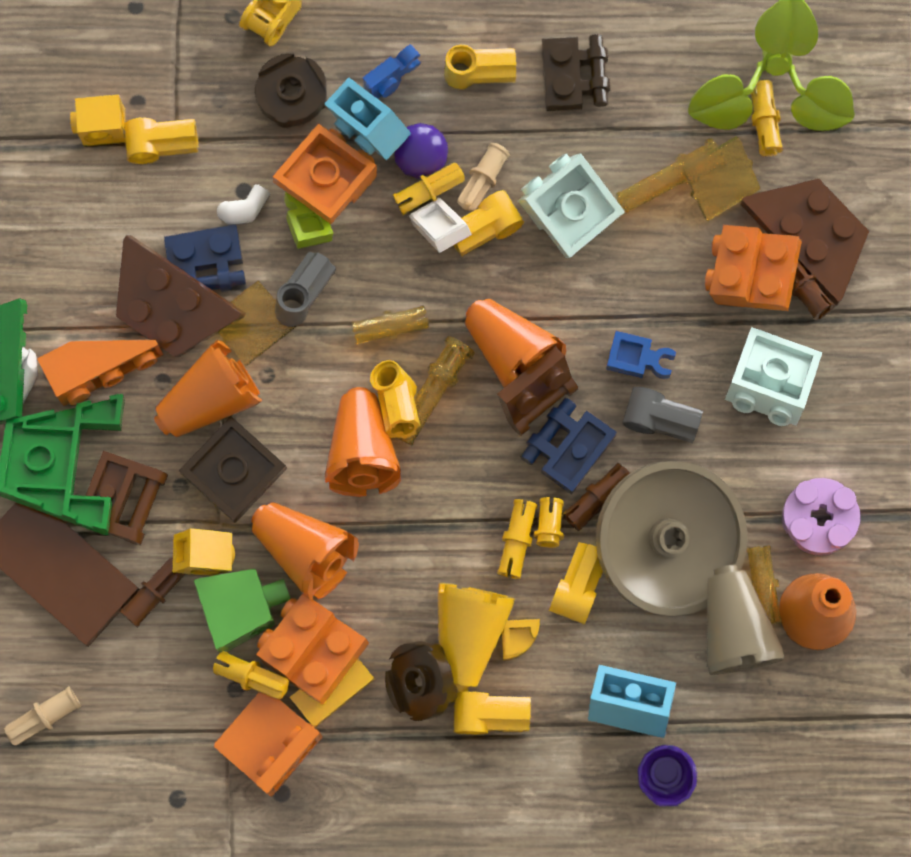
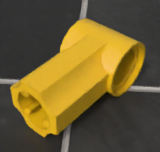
M467 45L453 46L446 54L445 81L449 86L460 90L466 89L475 83L516 82L515 49L473 50V48ZM462 63L467 65L469 69L458 71L454 69L453 65Z
M135 118L124 124L127 161L130 163L149 164L156 162L160 156L198 152L199 145L195 119L157 123L149 118Z
M505 190L491 194L478 205V209L461 218L468 225L472 235L456 243L453 247L462 257L495 237L503 239L512 235L524 225L523 218Z
M392 360L382 361L372 370L370 383L378 393L386 433L391 438L405 439L415 435L416 429L420 426L414 400L417 386L398 363Z
M578 542L565 578L559 582L549 611L585 625L597 595L595 589L603 574L596 546Z
M457 692V697L454 701L453 733L481 735L488 734L489 731L530 732V697L489 696L488 693Z

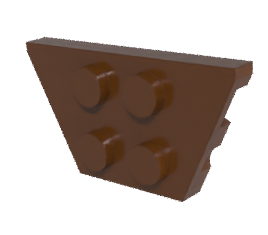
M819 178L745 196L741 200L740 205L768 234L799 236L802 243L798 262L809 275L814 274L816 276V283L819 288L837 306L844 297L869 230Z
M132 235L125 236L123 239L116 317L148 339L156 340L161 348L174 357H181L194 349L197 344L207 341L218 334V331L244 318L246 313Z

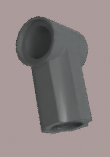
M309 251L288 282L279 288L276 296L275 316L281 324L295 327L305 321L308 310L336 271V267L332 265L327 257L319 252L313 253ZM295 300L301 306L293 309L287 307L284 302Z
M634 387L622 424L626 428L639 433L654 434L657 432L693 443L703 411L666 400L663 394L645 387Z

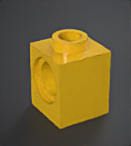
M119 94L75 98L76 112H70L72 133L78 134L83 146L125 142V108Z
M190 528L173 535V573L215 576L232 571V564L235 559L232 533Z

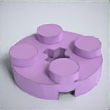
M814 478L801 482L788 496L782 510V524L786 534H789L790 538L795 542L794 544L800 550L813 555H830L844 548L856 535L860 524V509L856 502V496L851 489L832 479ZM819 507L825 508L826 513L831 515V520L825 521L824 526L817 525V519L811 517V511L815 512Z

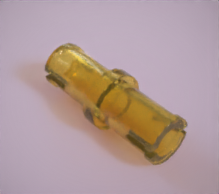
M424 305L395 313L387 310L383 311L382 316L356 322L352 321L353 333L368 330L355 334L356 345L385 337L393 340L397 339L398 334L424 328L428 329V317L412 320L427 314Z
M771 546L747 548L746 553H748L751 583L770 623H781L782 618L780 617L776 588L780 587L779 579L774 577Z

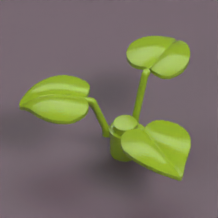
M779 0L766 10L757 21L755 38L762 49L763 60L757 63V69L745 89H743V83L738 76L720 75L706 82L694 94L688 106V113L692 118L710 127L721 130L737 128L743 125L752 114L753 104L747 95L754 91L762 72L766 71L774 76H781L787 72L796 91L801 94L793 100L791 113L802 126L817 131L834 130L848 124L855 117L852 93L842 80L833 76H821L810 81L805 89L795 72V66L792 64V55L804 56L810 53L818 40L816 19L804 0Z

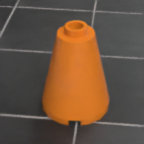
M492 299L478 300L466 312L465 326L504 388L554 347L564 356L567 352L566 344L560 338Z
M217 340L209 346L155 407L158 414L154 417L155 423L166 436L171 433L175 437H180L252 408L262 402V399L258 397L260 392L254 380L240 360L236 362L234 359H229L226 356L232 350L221 340Z
M364 387L352 388L340 398L325 470V482H329V489L345 496H367V490L379 488V494L396 488L401 482L400 465L391 437L385 431L378 397L375 393L370 392L369 389Z
M272 502L268 505L260 506L252 517L253 534L300 591L311 600L313 595L321 599L333 591L348 573L342 569L347 559L349 558L354 562L357 556L359 542L358 538L353 534L278 503Z
M811 573L803 575L789 584L781 596L778 613L786 634L792 641L803 648L823 650L840 644L848 637L855 624L856 605L850 589L843 581L826 574Z

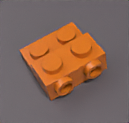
M318 123L273 175V183L332 224L350 202L355 203L377 177V165L374 159L364 150L358 149L356 151L348 145L345 138L334 129L327 130Z
M723 225L722 234L715 235L713 239L712 254L717 259L715 268L708 269L706 273V291H710L709 294L717 305L788 311L801 249V239L799 236L765 234L758 227Z
M302 594L298 600L291 598L284 605L281 611L283 620L275 630L268 629L261 635L257 643V647L260 650L256 655L267 667L277 674L286 677L290 683L323 705L368 646L369 642L358 632L338 620L331 611Z

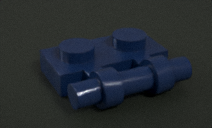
M236 224L164 236L167 260L211 290L220 289L221 292L232 291L234 286L246 285L244 270L234 272L229 270L231 265L243 264ZM217 268L216 275L197 278L196 271Z
M565 397L557 408L553 407L546 415L548 420L540 431L530 436L526 442L528 446L520 457L529 465H533L539 455L546 457L548 461L542 468L541 473L572 495L616 437L617 432L587 410L578 422L575 421L570 415L577 406L573 401ZM559 429H563L569 434L560 446L556 448L549 442Z

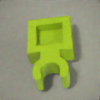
M285 191L284 202L290 209L287 211L286 220L297 249L332 242L334 233L330 223Z

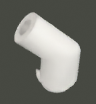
M255 184L246 200L224 201L220 203L217 208V216L220 220L230 225L251 223L256 219L270 193L265 188Z
M23 347L21 369H24V403L38 378V369L34 351L31 349L26 350Z

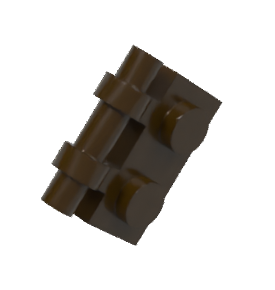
M600 34L589 36V48L587 50H579L578 37L542 39L546 111L580 110L583 108L582 96L593 95L594 106L604 107L608 105L607 93L610 92L611 88L610 79L606 77L605 63L608 61V50L603 45V36ZM591 65L592 78L581 80L580 66Z

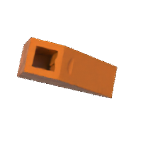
M156 340L70 341L37 358L56 397L63 406H66L68 404L77 405V403L84 402L90 397L91 392L102 386L109 388L117 385L124 379L123 375L135 369L141 371L153 366L157 362V358L162 356L163 353Z

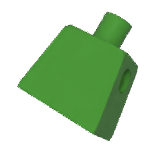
M256 569L194 580L216 650L219 653L222 651L228 652L272 628L276 624L270 608L288 602L291 599L284 579L263 586Z

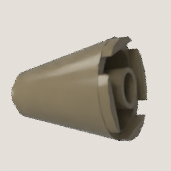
M728 565L714 569L715 576L708 578L707 667L709 675L738 672V669L749 667L753 669L783 661L785 659L784 650L747 572L744 570L738 571L737 565Z

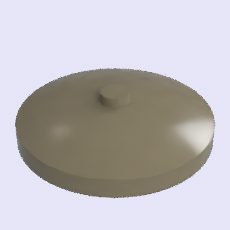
M657 462L645 465L628 474L613 488L607 497L597 523V555L603 573L610 585L630 604L659 615L681 616L707 608L708 578L715 576L714 569L728 565H737V570L741 571L747 552L748 532L746 519L736 495L716 474L706 468L688 462Z

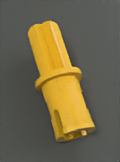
M452 163L426 178L424 175L420 176V181L392 195L397 204L411 197L410 200L398 206L401 213L405 215L407 212L431 199L433 202L436 201L437 196L463 183L465 177L460 166L457 163Z
M222 651L216 659L229 664V668L214 662L213 673L215 675L241 684L243 690L249 691L254 689L275 699H282L288 691L289 680L284 676L262 668L258 661L248 662L226 651Z

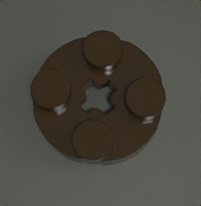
M285 53L271 58L261 67L254 91L257 104L262 113L268 119L276 122L278 126L289 128L305 124L314 119L325 108L324 103L327 101L326 77L321 67L314 60L308 57L306 59L295 57L294 54ZM290 83L293 87L299 85L301 88L297 91L298 94L296 96L283 95L285 92L284 85Z
M417 641L400 645L392 652L389 660H394L391 670L385 673V685L388 697L394 708L399 713L406 712L411 716L409 719L414 721L428 720L441 715L446 710L448 704L454 702L457 697V687L453 682L451 667L445 657L443 647L438 643L429 644L424 641ZM419 675L422 679V686H417L416 679L419 678Z

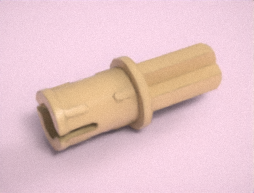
M490 143L478 166L471 168V177L457 199V203L463 210L475 211L489 188L495 187L497 183L495 178L510 156L509 151L497 143Z
M68 686L65 690L40 705L38 702L34 703L32 710L4 727V731L9 741L16 746L45 728L48 730L53 729V723L82 706L73 690Z

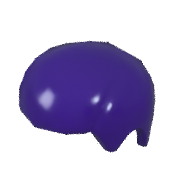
M424 123L407 126L406 128L411 134L394 152L397 166L405 175L416 179H421L420 176L422 175L426 178L441 170L445 166L448 156V144L444 135L436 127Z
M660 745L644 754L638 766V783L641 791L655 805L678 806L689 799L697 785L698 772L691 756L684 750L674 745Z

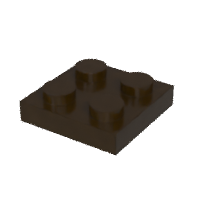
M230 416L183 465L179 472L227 517L236 523L283 474L287 467Z

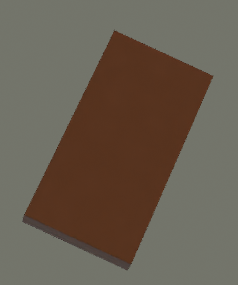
M15 503L0 519V569L87 647L93 643L120 613L119 611L139 592L140 589L61 519L19 503Z

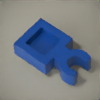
M412 44L406 46L394 59L390 56L362 78L364 89L377 99L381 96L383 98L390 96L399 87L401 77L413 71L421 64L417 59L420 57V54Z
M615 331L606 370L643 378L646 368L650 369L658 378L669 379L672 370L662 368L659 365V360L663 358L674 360L676 352L670 348H660L657 351L650 350L652 339Z

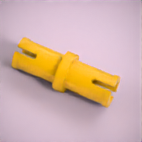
M760 80L751 93L754 112L751 120L752 125L756 126L760 155L775 156L777 152L781 153L783 151L778 124L781 121L780 111L776 110L774 102L773 83L769 80Z
M514 499L508 531H504L502 537L505 545L500 566L497 570L498 575L508 578L510 565L513 562L510 575H512L511 579H521L527 547L532 545L533 538L530 537L535 511L538 507L537 504L527 501L525 512L522 516L525 506L522 499Z

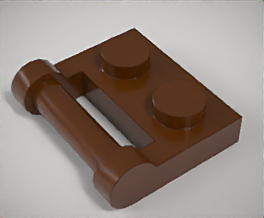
M554 347L497 393L508 423L518 435L522 436L530 429L529 424L565 395L571 396L578 390V386L571 376L565 356Z
M103 451L85 496L111 497L112 510L109 535L141 546L145 536L142 533L159 487L160 485H165L168 474L156 468ZM140 477L145 479L146 482L128 527L118 524L135 479Z

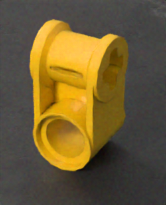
M254 0L243 12L239 26L245 31L252 30L264 38L265 44L273 46L281 38L287 25L300 10L302 0Z

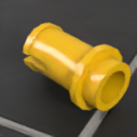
M543 497L539 500L538 530L534 531L533 536L537 539L538 546L556 548L559 547L560 541L564 539V534L561 532L564 501L554 497L553 511L549 513L550 497Z

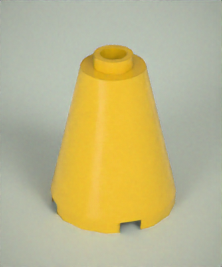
M439 583L437 590L438 644L444 649L457 691L468 692L469 686H478L513 609L515 598H508V596L477 588L458 589L455 584Z

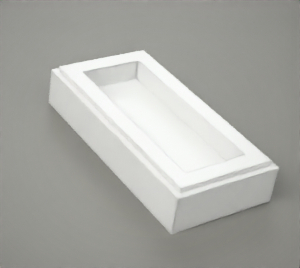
M441 198L432 201L409 215L413 226L439 253L472 235L468 225Z

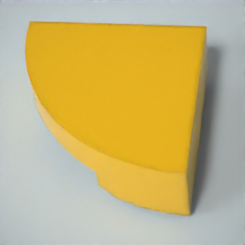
M540 619L507 620L502 631L503 661L517 658L530 649L537 638Z

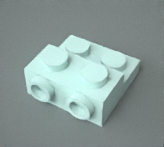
M581 153L570 158L567 154H564L556 159L549 166L552 173L544 180L537 176L521 189L525 195L518 200L539 230H545L565 258L573 256L625 212Z
M751 327L725 400L732 402L733 407L740 412L750 413L754 410L768 415L769 420L775 425L786 426L793 424L796 426L805 408L822 352Z

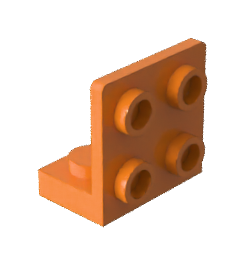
M259 692L215 742L214 747L272 797L323 736L280 699H275Z

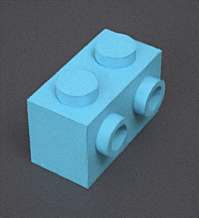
M348 78L324 103L337 118L334 123L335 127L349 139L355 135L357 138L354 141L369 155L375 151L387 160L411 134L389 107L351 78Z
M599 665L590 698L588 720L665 738L676 682Z

